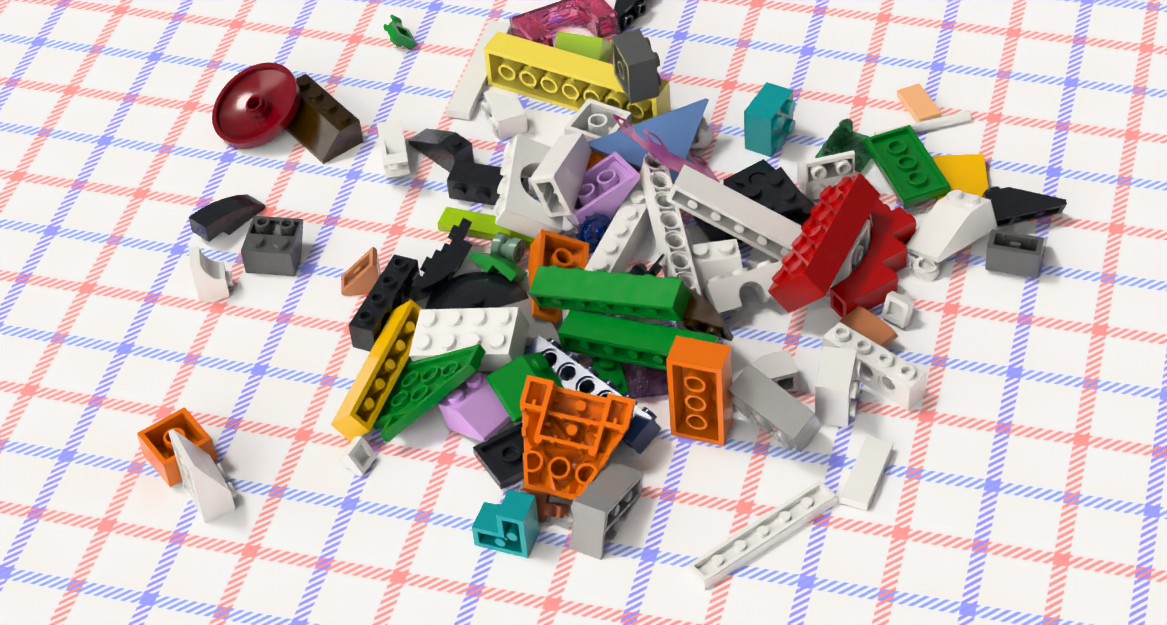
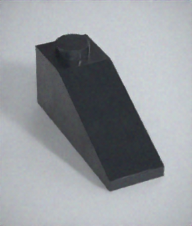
M426 128L408 140L412 147L449 173L456 160L474 163L472 143L456 132Z
M999 186L991 187L985 190L982 195L983 198L991 200L997 228L1061 214L1067 205L1066 199L1012 187L1001 189Z

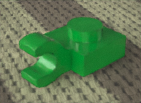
M391 14L392 22L389 25H383L384 30L390 36V41L398 47L404 46L411 50L416 43L411 32L403 27L401 18Z

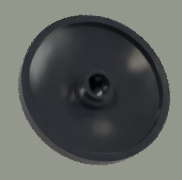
M471 272L451 278L437 288L429 297L425 309L499 308L529 298L519 283L510 281L502 274Z

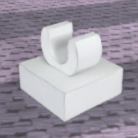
M891 291L886 296L881 317L901 328L908 326L915 303L914 299L906 294L900 295Z
M356 436L341 454L339 460L345 468H350L355 476L364 475L377 455L363 436Z

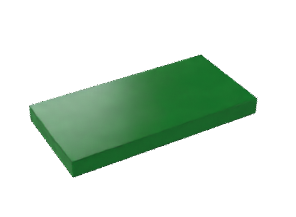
M910 125L864 139L866 150L903 208L947 195L951 191L950 184Z

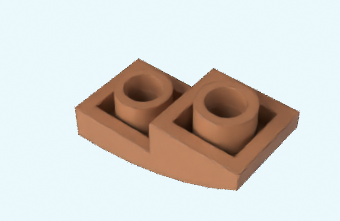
M857 306L839 321L883 348L888 347L898 337L897 333L888 324L861 306Z

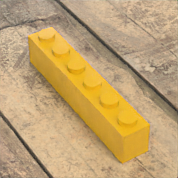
M412 299L392 311L331 423L350 442L354 437L370 432L409 358L420 310H423Z

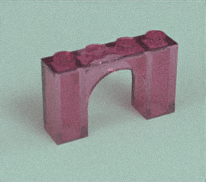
M561 0L509 18L513 36L551 47L554 46L550 32L563 26L576 25L585 27L598 38H606L619 33L617 13L605 0Z

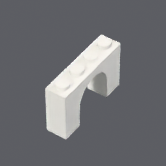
M519 134L516 135L512 143H507L503 153L506 160L500 171L503 179L500 181L497 189L500 197L494 207V213H497L496 225L534 239L541 229L557 234L561 232L564 216L548 217L542 203L533 199L525 191L520 179L531 178L552 147Z

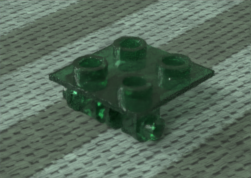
M848 118L843 119L839 122V127L837 126L833 130L828 140L822 145L815 158L854 150L855 171L861 173L872 158L864 146V139L869 136L854 132L852 120Z

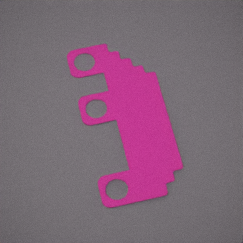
M613 114L622 131L629 135L633 141L639 143L652 157L658 159L660 164L680 173L685 164L719 182L703 158L689 152V155L695 162L693 164L669 152L657 135L642 129L649 141L639 137L627 120ZM619 119L626 122L630 126L631 130L626 129L619 122ZM648 134H651V135H653L655 138H657V139L659 140V142L661 143V145H658L657 143H655V142L649 137ZM694 157L703 161L707 168L701 166Z

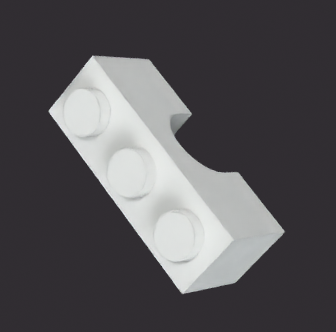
M766 260L757 264L756 269L748 271L747 268H741L732 272L733 276L723 278L722 275L713 277L708 280V284L702 290L704 297L718 311L721 317L738 312L742 307L739 297V291L742 288L753 289L758 294L761 304L773 301L775 299L769 294L768 290L773 283L772 277L782 267L781 261L772 263L771 260Z

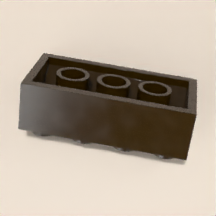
M307 74L297 77L301 88L300 105L293 120L285 130L323 164L363 143L360 120Z

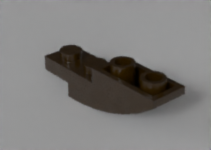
M688 288L691 295L682 318L683 326L688 331H700L718 336L719 340L722 338L732 341L734 336L718 311L703 296Z

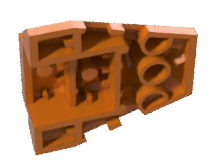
M527 375L520 400L523 421L521 429L524 440L523 467L525 489L550 493V496L571 501L575 497H579L585 491L587 485L593 483L616 446L629 429L636 400L609 393L606 398L557 387L555 381Z

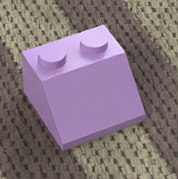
M475 372L455 390L451 391L438 405L449 430L482 442H487L512 419L488 383L487 375Z

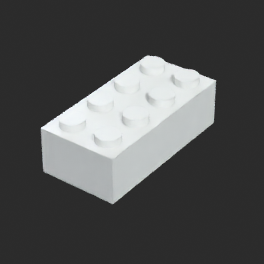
M519 307L423 309L419 313L409 356L413 361L480 344L486 353L477 371H496L523 355L530 324Z

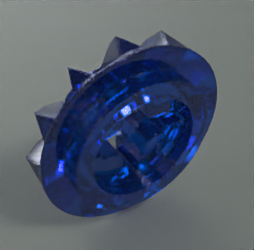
M594 212L590 217L585 216L583 224H578L580 229L575 235L578 240L589 243V253H594L612 221L608 216ZM592 227H595L597 229V239L591 236Z

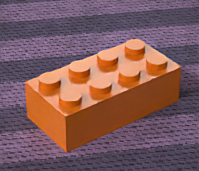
M676 336L666 359L671 435L724 446L733 424V402L731 401L733 397L728 390L732 385L731 346Z

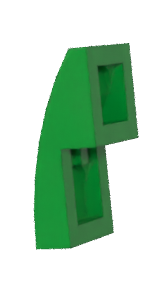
M472 252L469 255L486 273H498L500 271L510 281H523L528 272L514 262L499 255L485 252Z

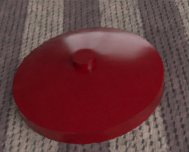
M260 63L244 69L224 86L215 101L212 111V124L215 132L226 144L239 149L254 148L271 141L283 132L293 120L301 100L300 84L288 68L278 63Z

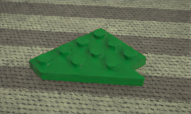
M478 344L406 363L375 420L373 428L375 430L383 429L380 436L386 442H390L476 372L481 366V361L486 353L484 348Z

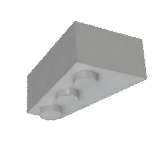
M612 462L605 470L600 471L598 477L593 483L587 485L585 491L579 497H575L571 505V513H573L571 550L599 560L602 559L605 554V542L607 539L614 540L617 535V531L614 528L620 519L624 521L627 519L641 496L642 471Z

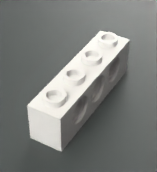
M841 322L836 324L822 337V351L823 346L857 350V361L861 362L860 378H856V380H861L862 384L907 411L925 396L926 372Z

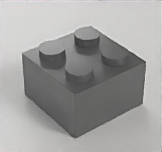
M640 29L611 36L614 75L629 102L633 104L658 97V86L661 85V78L657 67L660 66V59L657 52L652 51L649 38L644 37Z

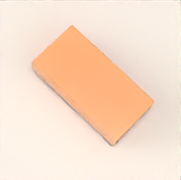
M919 83L897 90L898 99L916 122L941 117L942 112Z

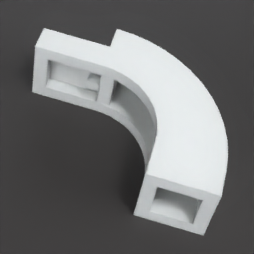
M401 119L377 123L385 178L410 175Z

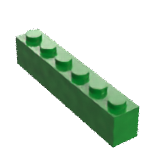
M551 265L550 267L538 266L529 290V295L539 307L572 309L680 322L691 295L683 280L674 276L662 278L651 274L641 276L632 275L628 272L609 273L605 270L588 271L578 267L567 269L556 265Z
M572 309L557 332L563 351L667 370L666 359L676 336L720 344L718 336L708 333L704 334Z

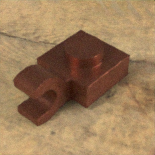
M525 488L520 489V492L535 495L539 522H546L547 515L557 518L568 516L570 505L560 502H549L550 493Z

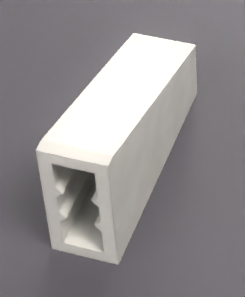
M583 133L560 135L530 178V182L548 217L572 215L592 152Z

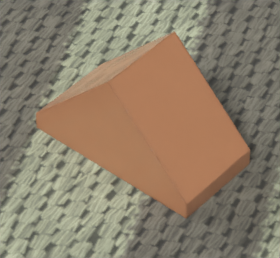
M375 247L370 248L341 276L342 295L369 294L381 275L378 253Z

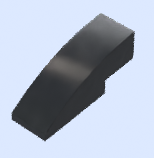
M248 194L220 199L188 217L191 230L208 242L222 232L231 235L252 219L253 216L264 210L265 204Z

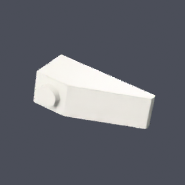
M788 349L762 355L751 363L752 366L788 393L799 391V372ZM741 370L739 373L732 377V383L736 380V378L741 374L743 370Z

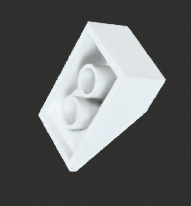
M961 190L950 191L946 197L937 201L906 244L908 253L939 263L988 234L992 229H996L997 223L991 200L962 192Z
M174 429L168 431L183 485L204 523L236 510L233 498L237 497L232 483L230 481L225 482L226 475L221 464L215 465L208 453Z

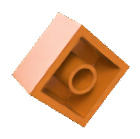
M185 407L137 433L143 455L169 487L181 482L182 478L168 431L174 429L208 453L214 463L218 461L212 438Z

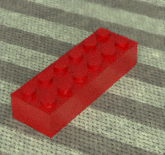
M861 173L852 177L846 176L833 187L831 185L827 186L820 193L819 196L821 198L811 209L810 218L801 226V234L792 242L791 246L793 248L783 258L781 269L772 277L773 283L768 292L788 313L802 308L827 294L876 204L880 193Z

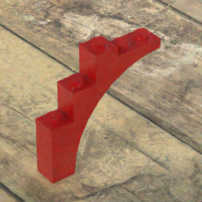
M880 199L877 200L867 220H870V236L872 241L866 256L847 278L830 288V307L841 318L845 317L857 306L870 310L884 303L887 294L891 291L897 293L899 280L896 272L906 267L908 251L905 244L909 242L916 230L915 218L900 206L891 210L887 204H884Z

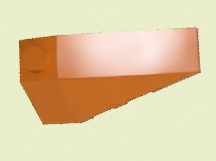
M541 229L530 245L528 262L529 287L531 288L538 266L550 267L551 265H556L567 269L575 267L585 269L588 264L589 243ZM530 296L532 317L553 323L558 322L562 309L539 307Z

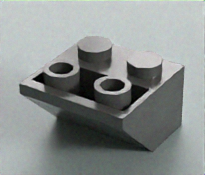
M253 216L241 248L245 272L295 276L302 253L303 219Z
M992 229L987 245L985 270L1038 279L1047 239Z

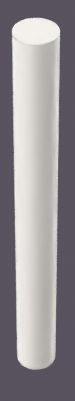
M969 111L907 125H910L914 132L917 133L970 121L971 114ZM903 125V126H898V127H894V128H889V129H885V130L876 131V132H874V135H878V134H881V133H884V132H888V131H891V130H894V129H897V128H901V127H904V126H907V125Z

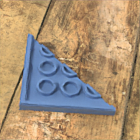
M709 99L699 100L632 125L639 137L647 141L649 140L642 129L657 135L669 152L686 160ZM622 130L588 142L593 152L608 157L616 151L628 164L640 171L643 159L649 153ZM648 134L649 137H650L655 143H657L658 145H661V143L659 142V140H658L657 138H655V137H654L653 135H651V134ZM669 168L671 180L674 184L679 173Z

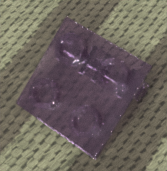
M623 362L628 394L636 399L668 395L667 370Z

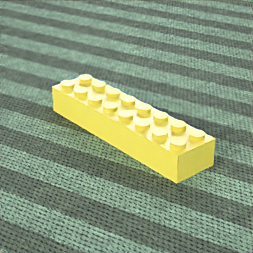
M499 31L484 47L487 79L490 86L577 112L589 98L631 112L632 125L671 111L670 85L668 80L661 79V85L658 86V97L631 104L614 75L613 64Z

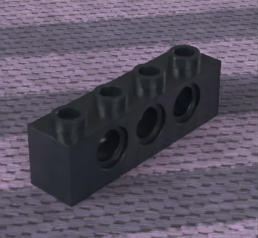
M396 254L393 255L348 325L354 348L371 351L392 311L411 299L415 290L411 289V286L417 274L420 275L418 260Z

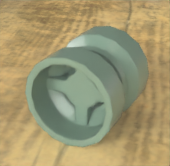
M499 232L492 241L490 252L517 264L524 255L525 241L517 237L512 239L508 234Z

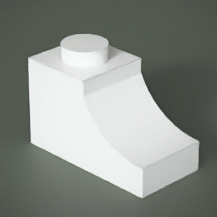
M199 246L189 247V263L199 302L230 297L229 286H233V277L231 271H226L224 261L217 262L207 258L201 252Z

